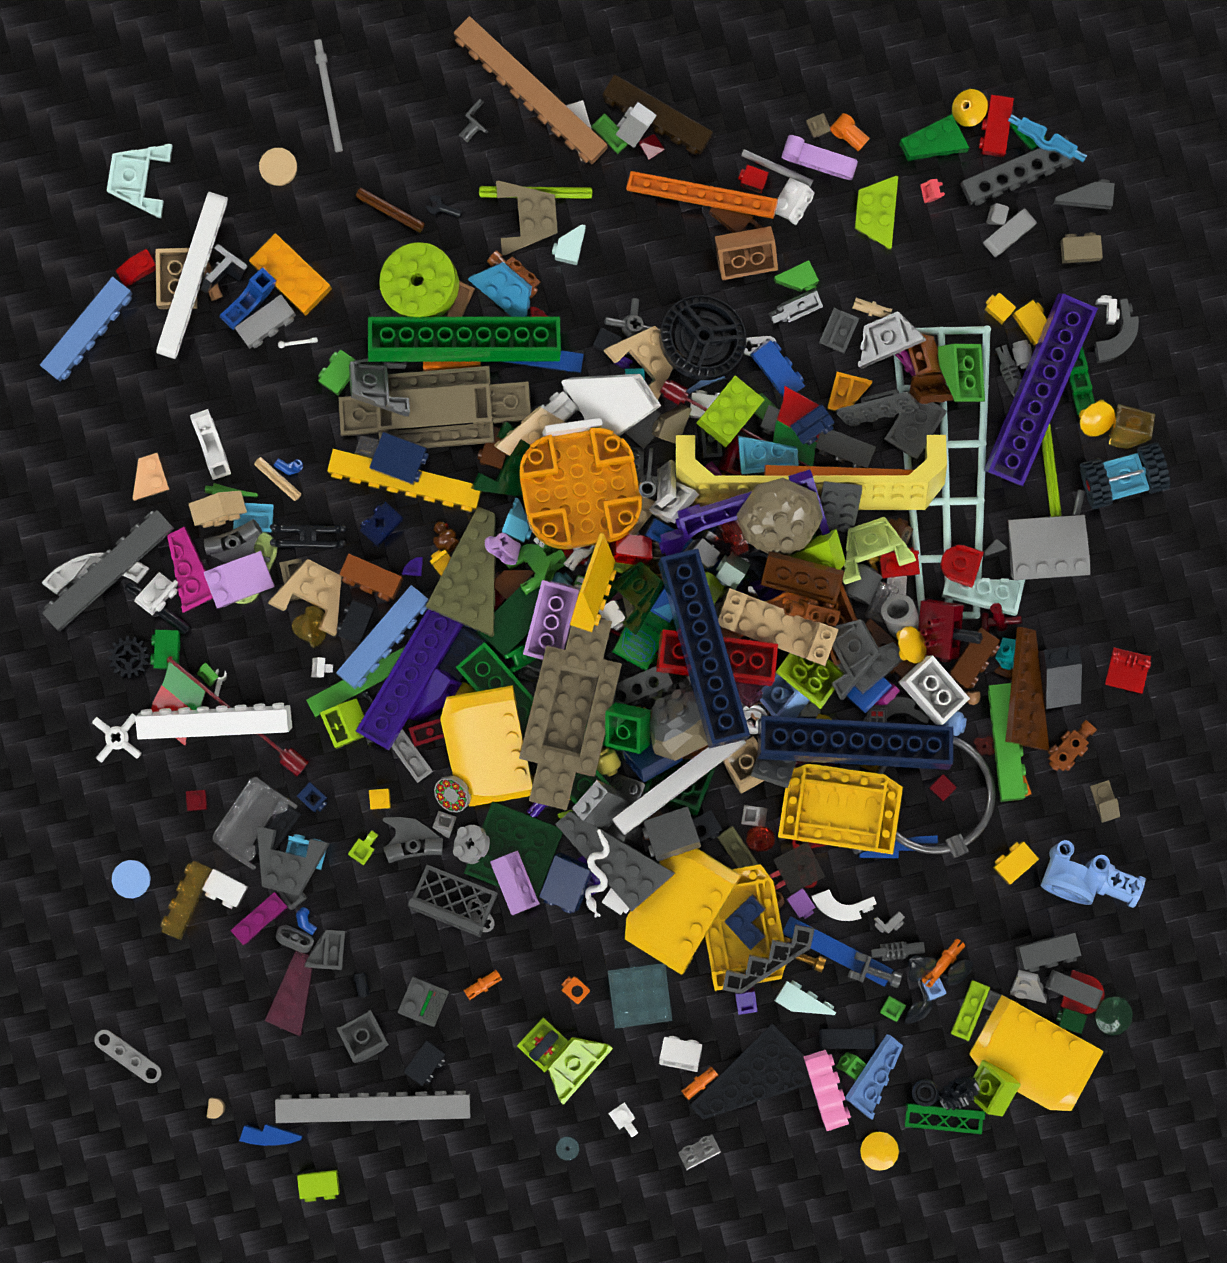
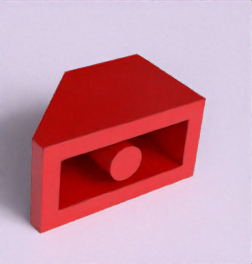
M145 249L129 258L116 272L124 286L127 287L156 271V263L149 251Z

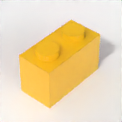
M1034 300L1017 310L1012 316L1033 346H1036L1047 319L1043 314L1042 306L1038 302L1035 303Z
M1018 842L1014 843L1009 848L1011 851L1006 856L1002 854L994 861L996 865L993 868L1008 885H1011L1039 860L1025 842L1020 844Z

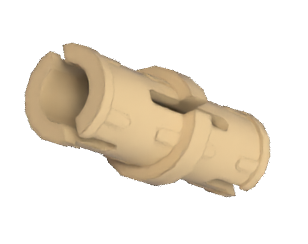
M857 297L852 308L868 313V316L872 317L874 315L880 318L886 317L892 312L891 308L889 309L877 305L874 301L871 303Z

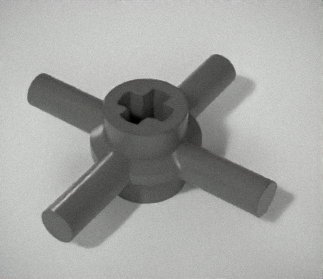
M637 298L632 299L630 315L626 316L623 320L605 317L604 320L605 325L622 328V332L627 338L652 327L644 325L643 320L638 316L639 299Z

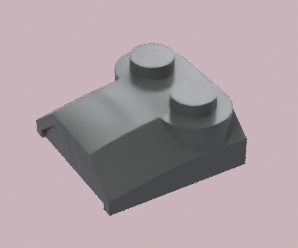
M371 1010L351 1022L337 1027L354 1063L370 1058L383 1051L389 1045Z

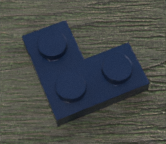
M751 895L724 921L750 950L765 937L753 921L766 908L754 895Z

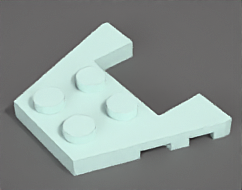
M172 144L113 153L107 192L161 218L164 201L145 198L144 196L150 160L170 162Z

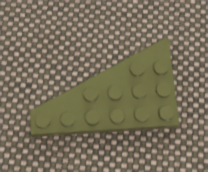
M478 506L426 607L493 637L495 634L494 582L496 556L486 550L485 539L489 536L496 537V515Z

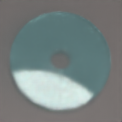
M572 1137L560 1139L556 1145L557 1155L563 1160L574 1159L579 1153L578 1142ZM567 1146L570 1147L569 1151L565 1150Z

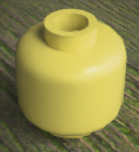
M603 747L597 771L601 775L613 776L618 772L617 769L620 767L621 761L614 749Z

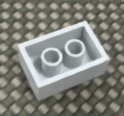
M933 655L925 656L922 662L915 665L899 681L900 685L935 725H943L970 699Z

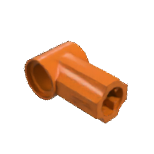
M845 113L830 127L831 132L837 138L845 139L857 151L870 139L855 126L853 118Z

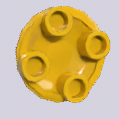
M1104 400L1091 404L1079 413L1080 428L1088 436L1104 434L1114 423V409Z
M911 626L904 627L898 631L896 637L900 648V658L914 664L922 662L926 656V646L920 632Z
M873 1132L862 1142L860 1152L862 1160L868 1167L880 1171L894 1165L898 1159L899 1149L895 1139L888 1133Z

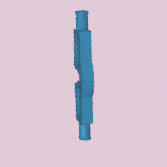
M1011 114L1008 122L1018 126L1017 130L1032 138L1040 148L1047 151H1056L1069 159L1075 157L1084 162L1087 155L1078 151V146L1059 134H1054L1050 141H1046L1044 139L1047 131L1045 126L1032 122L1025 117L1021 120Z

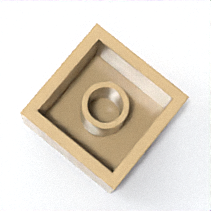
M241 491L219 492L189 503L194 525H203V528L213 525L215 527L226 524L225 521L238 520L240 515L247 513Z

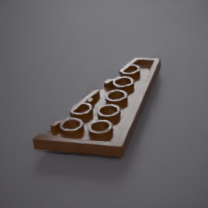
M1017 627L1005 742L1049 751L1036 630Z

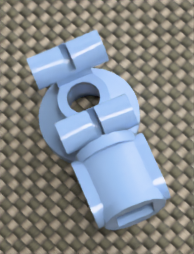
M1067 840L1061 841L1050 849L1049 856L1051 859L1041 883V887L1046 891L1063 899L1084 905H1091L1097 892V894L1102 896L1107 894L1127 902V906L1132 908L1136 906L1145 885L1144 877H1135L1115 869V866L1110 864V860L1105 855L1094 857L1085 866L1069 861L1074 853V845Z

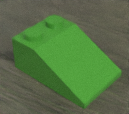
M981 344L938 346L939 367L954 401L985 402Z

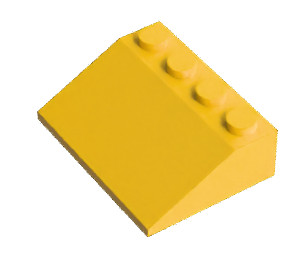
M603 533L599 534L570 622L571 626L592 632L594 625L598 626L601 618V615L598 614L599 610H604L607 601L603 599L604 595H609L612 586L609 584V581H614L617 570H614L615 559Z

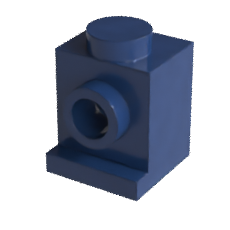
M311 782L297 795L313 812L316 810L320 812L328 804L326 802L327 797ZM312 795H316L318 797V800L316 802L311 801Z

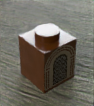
M890 518L889 523L907 545L913 528L908 525L906 520L898 518L896 521Z

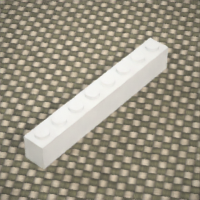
M284 703L272 704L273 706L255 704L254 707L236 705L235 708H228L223 705L217 706L216 709H209V707L203 706L198 707L197 710L183 707L179 708L178 711L164 708L160 709L159 712L145 709L141 710L135 717L137 739L289 732L292 729L290 705H284Z

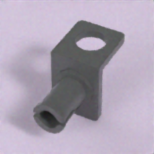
M481 99L465 115L470 119V123L459 133V136L467 143L478 130L488 133V130L472 117L484 103Z

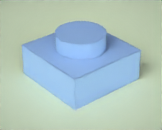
M940 978L937 979L931 988L926 986L930 980L925 984L922 982L927 1001L947 994Z

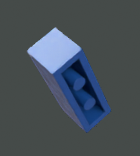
M767 340L750 353L751 357L782 398L784 397V386L798 392L805 387L802 383L804 381L803 377L798 371L796 373L791 368L793 364L788 357L781 355L780 346L775 341Z

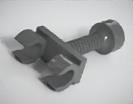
M856 952L854 959L863 961L864 964L861 973L850 970L848 977L863 982L866 973L888 980L890 986L898 988L902 973L894 971L890 974L870 967L869 964L872 957Z

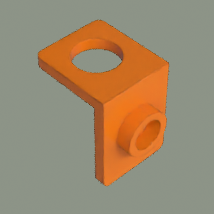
M576 976L573 978L568 977L561 984L564 987L561 991L568 995L576 1004H579L590 992V989ZM574 986L582 987L583 994L580 997L573 996L571 991Z

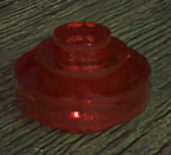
M757 826L748 831L746 842L752 850L763 852L773 847L775 835L771 829Z

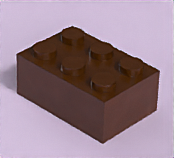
M982 628L976 631L982 633L983 640L981 643L969 642L948 673L964 691L975 686L979 679L976 676L979 672H984L990 663L987 659L989 656H994L1000 648L998 645L1000 640Z

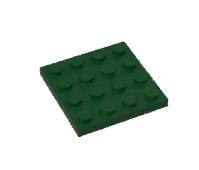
M492 801L482 826L490 839L489 850L485 857L477 860L479 862L467 864L464 873L500 887L490 862L518 850L536 897H538L563 832L556 826Z

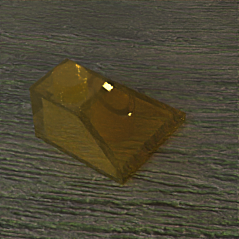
M1118 404L1110 432L1109 444L1129 449L1151 440L1155 414Z

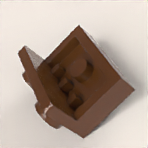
M942 373L912 376L909 393L919 403H943L953 400V396L946 385V380Z

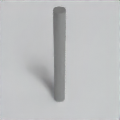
M745 149L742 152L741 156L804 183L809 187L812 185L813 180Z

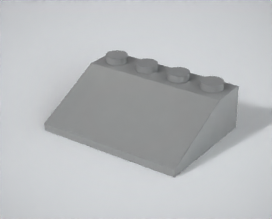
M1085 515L1008 520L1010 569L1013 580L1090 575V555Z

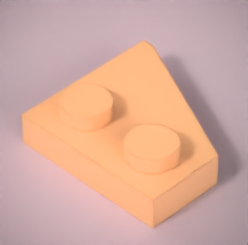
M158 453L139 458L133 500L136 501L170 490Z

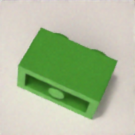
M341 349L338 353L334 352L329 360L331 362L328 368L324 367L318 376L320 377V384L338 396L350 381V362L356 361Z

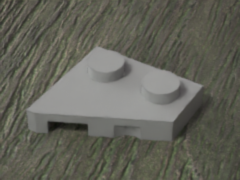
M1022 970L1018 971L1012 984L1010 995L1016 996L1019 999L1025 998L1042 1003L1047 1002L1048 996L1043 992L1044 987L1040 982L1038 974Z

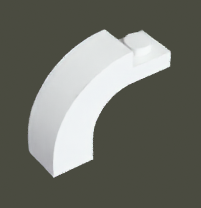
M206 409L190 415L212 479L215 480L230 475L229 464L209 410Z

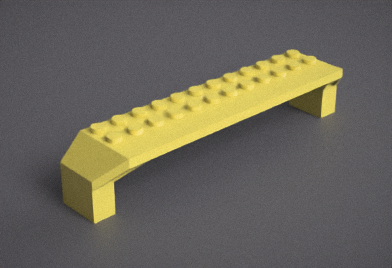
M676 435V482L696 490L699 494L692 506L699 504L702 507L753 491L758 484L780 478L789 479L788 476H714L695 459V435ZM927 435L925 461L909 475L813 476L819 498H821L824 481L862 485L858 510H926L945 484L947 469L946 435Z

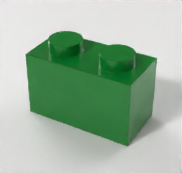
M155 630V634H152V646H155L154 653H151V665H154V669L167 670L169 665L167 658L170 656L179 664L180 631Z

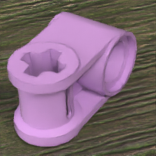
M499 533L496 537L489 536L485 539V548L489 553L505 564L515 565L517 563L521 548L519 542L510 538L506 533Z

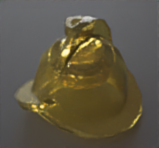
M316 606L306 607L305 614L296 617L292 622L294 633L302 640L310 642L312 648L322 643L326 637V632L318 629L325 613Z

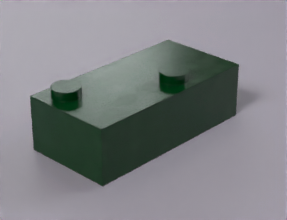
M520 586L494 612L495 634L493 637L476 631V634L503 660L505 659V654L517 647L528 636L540 587L525 595Z

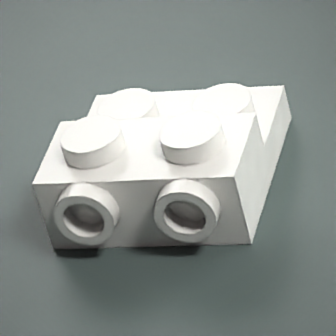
M676 482V498L663 508L657 504L656 500L649 510L661 521L676 523L675 519L679 518L677 511L692 505L699 494L696 490Z

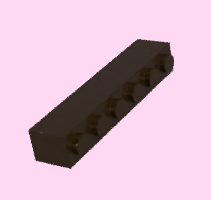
M615 74L603 92L604 102L612 107L618 106L624 114L630 106L634 108L638 102L656 114V117L650 124V126L654 127L653 130L662 136L666 134L671 137L670 140L677 145L683 144L687 147L686 150L696 155L698 153L701 155L712 137L713 132Z

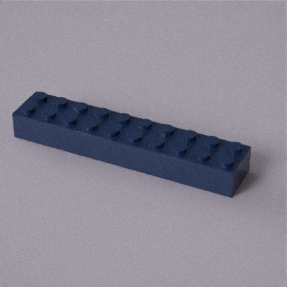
M699 549L661 557L658 565L709 749L746 740L750 733Z
M761 716L758 721L757 759L949 770L953 765V727Z

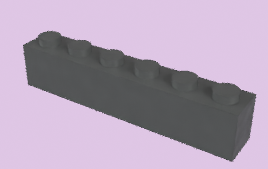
M768 405L760 426L764 428L763 432L774 435L780 409ZM831 430L825 435L823 432L820 433L816 444V452L827 456L828 453L835 455L834 459L845 463L846 460L853 462L852 466L855 468H868L876 447Z

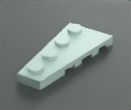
M946 578L942 597L990 609L993 603H999L1002 606L1003 613L1016 616L1025 579H975L974 585L971 588Z

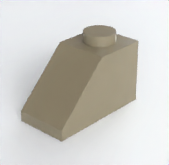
M681 404L658 416L652 427V435L676 444V435L683 434L692 409Z

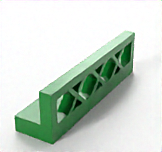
M906 1103L904 1126L982 1134L985 1111L960 1108L947 1110L941 1106H921L919 1104ZM910 1112L919 1113L923 1119L918 1123H909ZM933 1114L938 1115L942 1121L937 1125H931L927 1118ZM953 1116L958 1117L961 1123L956 1127H950L946 1120ZM970 1118L979 1119L978 1130L970 1129L965 1122Z

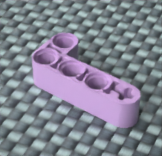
M788 135L782 153L783 159L846 180L853 179L858 163L857 160L804 143L805 140L798 136Z

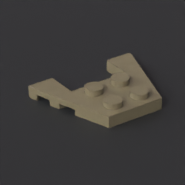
M496 181L497 198H518L520 237L501 238L502 255H507L558 233L554 194Z

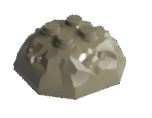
M785 478L756 485L736 514L743 540L769 554L770 551L786 556L791 555L794 551L804 549L812 540L823 518L816 492Z

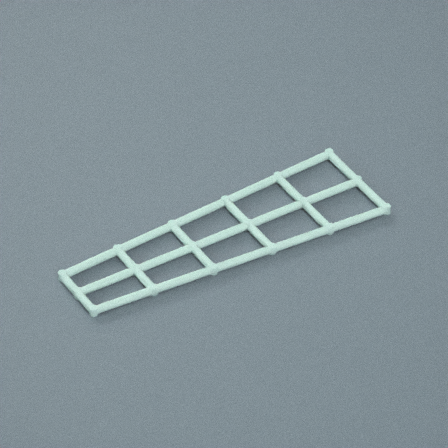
M990 326L916 328L921 334L937 335L938 346L945 345V335L983 334L982 361L985 402H980L979 440L948 441L947 413L940 422V435H946L947 469L945 484L942 487V498H934L929 506L942 505L944 552L951 548L950 505H977L975 549L983 551L984 468L986 466ZM894 354L897 390L899 394L909 392L910 385H904L902 363ZM947 401L939 402V406L947 410ZM948 448H979L977 497L950 498ZM903 452L905 469L912 470L911 456ZM909 510L910 527L913 528L911 534L912 547L914 551L919 550L920 574L915 575L918 612L920 615V604L922 600H925L921 563H940L943 555H921L916 510ZM982 560L976 579L982 578ZM945 598V602L953 603L952 599ZM973 605V611L963 612V619H978L980 617L979 606Z

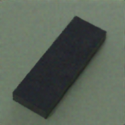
M285 803L268 827L277 830L273 845L275 850H277L302 815L287 803ZM257 843L252 851L259 855V847Z

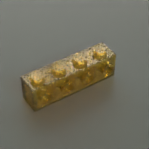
M193 861L192 864L188 863L184 872L187 874L185 880L180 881L176 890L179 893L176 899L173 898L168 907L171 911L168 917L164 916L160 925L163 927L161 932L177 939H182L202 895V888L213 868L198 861Z

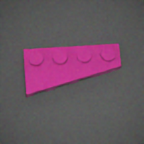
M183 527L168 534L167 537L171 557L174 562L175 577H177L182 613H185L213 599L203 573L206 569L187 528Z

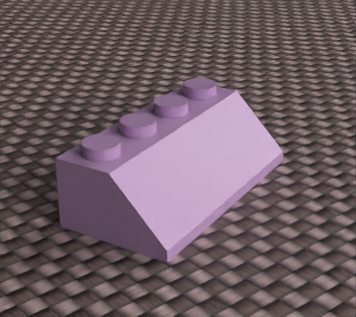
M542 580L523 655L543 660L546 645L565 650L571 628L570 622L581 588Z

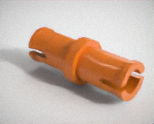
M494 970L484 978L477 979L478 982L463 991L468 999L471 1000L483 991H489L488 988L502 981V978L497 970Z
M710 1066L699 1077L693 1078L694 1081L681 1090V1092L690 1100L701 1089L705 1090V1086L719 1075Z

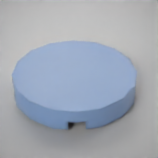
M124 861L112 873L113 888L119 895L125 898L140 897L150 886L151 876L149 870L139 861Z

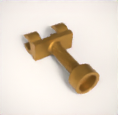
M784 937L785 942L792 943V939ZM802 953L795 959L813 964L814 970L822 973L827 958L819 955L818 958L814 959V957L803 955Z

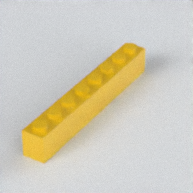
M336 449L332 451L327 471L333 478L341 480L342 477L350 478L349 481L356 484H361V481L366 482L369 487L379 489L380 486L386 487V491L398 493V491L406 492L405 496L416 498L417 495L422 496L428 502L442 501V505L448 507L458 505L461 506V510L472 512V509L476 510L478 507L481 491L471 489L472 483L421 471L422 475L419 482H415L413 486L371 470L369 467L372 458Z

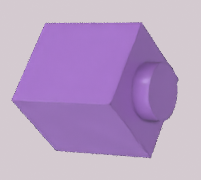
M803 888L786 898L798 918L803 916L806 919L814 913L813 909L816 907Z

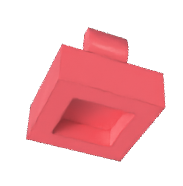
M931 179L920 185L924 203L932 202L945 195L944 192L940 193L939 186L943 185L942 182H938L937 179Z

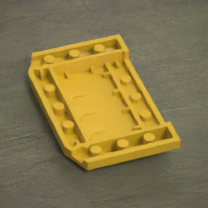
M513 685L446 697L440 720L452 774L462 779L469 788L468 792L471 794L469 807L492 803V801L499 802L530 796L533 777L530 772L529 762L519 759L524 739Z
M815 764L802 765L793 770L788 788H785L778 837L893 854L903 787L884 774Z
M698 848L661 860L659 863L667 869L674 871L675 874L637 908L630 911L626 918L625 940L681 975L684 974L693 959V955L741 878L740 874Z
M761 864L732 869L740 874L741 878L705 935L715 991L723 990L727 969L746 973L749 954L769 958L772 939L784 941L774 881ZM751 895H754L766 908L753 921L765 937L750 950L724 921ZM785 966L759 983L782 979Z
M1001 995L969 1055L977 1067L980 1066L982 1060H985L1012 1075L1021 1084L1017 1092L1049 1110L1072 1111L1104 1051Z

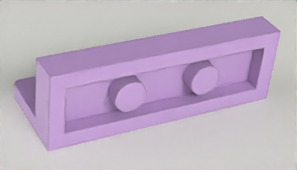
M518 850L490 862L511 915L539 905Z

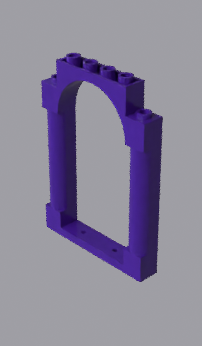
M811 469L788 476V480L816 492L823 516L819 525L822 535L830 533ZM752 491L702 507L698 504L677 511L679 518L675 520L678 529L660 535L662 542H659L661 553H666V556L681 553L688 540L698 532L737 520L736 514ZM762 579L750 582L762 601L771 600L786 592L761 585ZM743 585L737 586L735 590L744 593ZM723 597L721 599L718 598L716 603L722 602Z

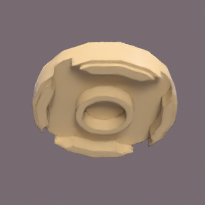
M273 148L262 156L259 162V170L262 178L267 183L283 186L289 184L295 178L297 162L288 150Z

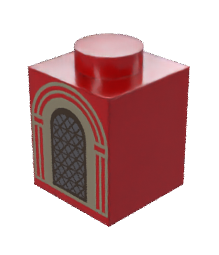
M747 165L746 170L742 169L738 180H741L740 186L762 194L769 172Z

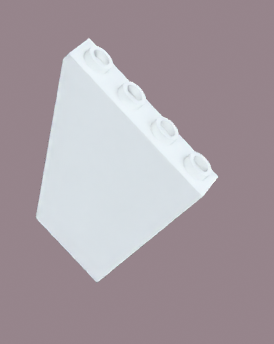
M641 374L571 377L561 382L564 386V391L572 398L578 407L577 410L584 416V420L601 418V428L611 430L618 436H621L661 406Z

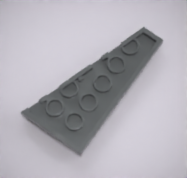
M569 811L556 823V826L586 860L590 854L604 850L597 830L600 828L584 822L574 812ZM600 829L608 841L610 852L607 857L596 859L595 864L605 873L608 885L628 908L633 911L671 878L675 872Z

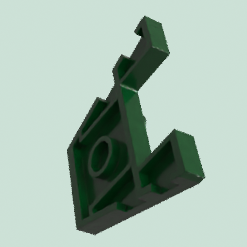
M504 421L497 437L503 439L514 428ZM520 439L512 454L508 455L496 481L478 473L471 489L523 497L520 484V464L523 455L530 448V445Z
M641 561L621 573L622 577L614 582L609 581V584L612 585L609 595H604L603 598L607 600V604L619 592L636 607L623 622L635 635L640 630L664 587L663 581Z

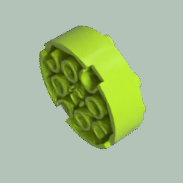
M411 243L398 248L385 261L380 273V290L386 303L400 317H441L451 308L457 298L459 277L455 266L441 249L428 243ZM423 280L421 285L416 286V282Z

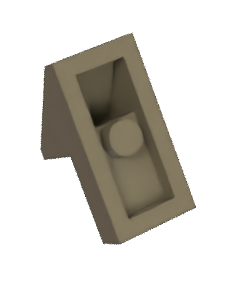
M1109 780L1090 786L1101 822L1120 817L1118 800L1114 797Z

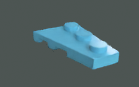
M738 436L741 474L764 472L765 465L799 466L798 452L794 446Z

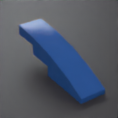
M938 836L907 838L915 843H938ZM895 840L893 854L864 851L859 854V858H899V851L915 850L909 849Z

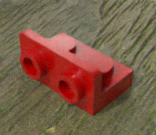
M913 547L909 548L914 554L916 561L902 566L898 564L895 550L878 556L882 579L919 575V550L914 551Z

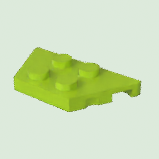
M898 176L860 189L857 199L855 229L884 245L889 250L892 249Z
M572 1037L547 1065L557 1096L563 1105L613 1048L609 1044Z

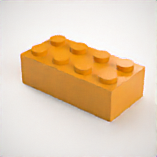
M276 233L249 260L250 264L257 271L263 267L276 280L274 287L305 316L332 290L330 284Z

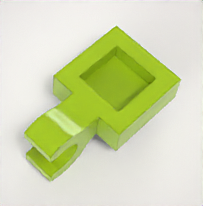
M372 830L364 841L359 838L348 855L362 865H365L375 850L371 845L378 837V834Z

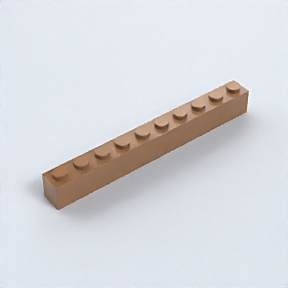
M470 16L454 31L456 43L462 48L465 46L469 49L468 53L473 59H479L484 63L482 66L487 72H493L497 76L496 80L504 86L506 84L511 89L510 93L517 99L520 97L524 101L523 105L532 112L534 110L538 114L537 118L543 124L548 123L552 127L551 131L557 137L562 136L566 140L564 143L571 150L575 148L580 153L578 156L585 163L589 161L593 164L608 149V145Z

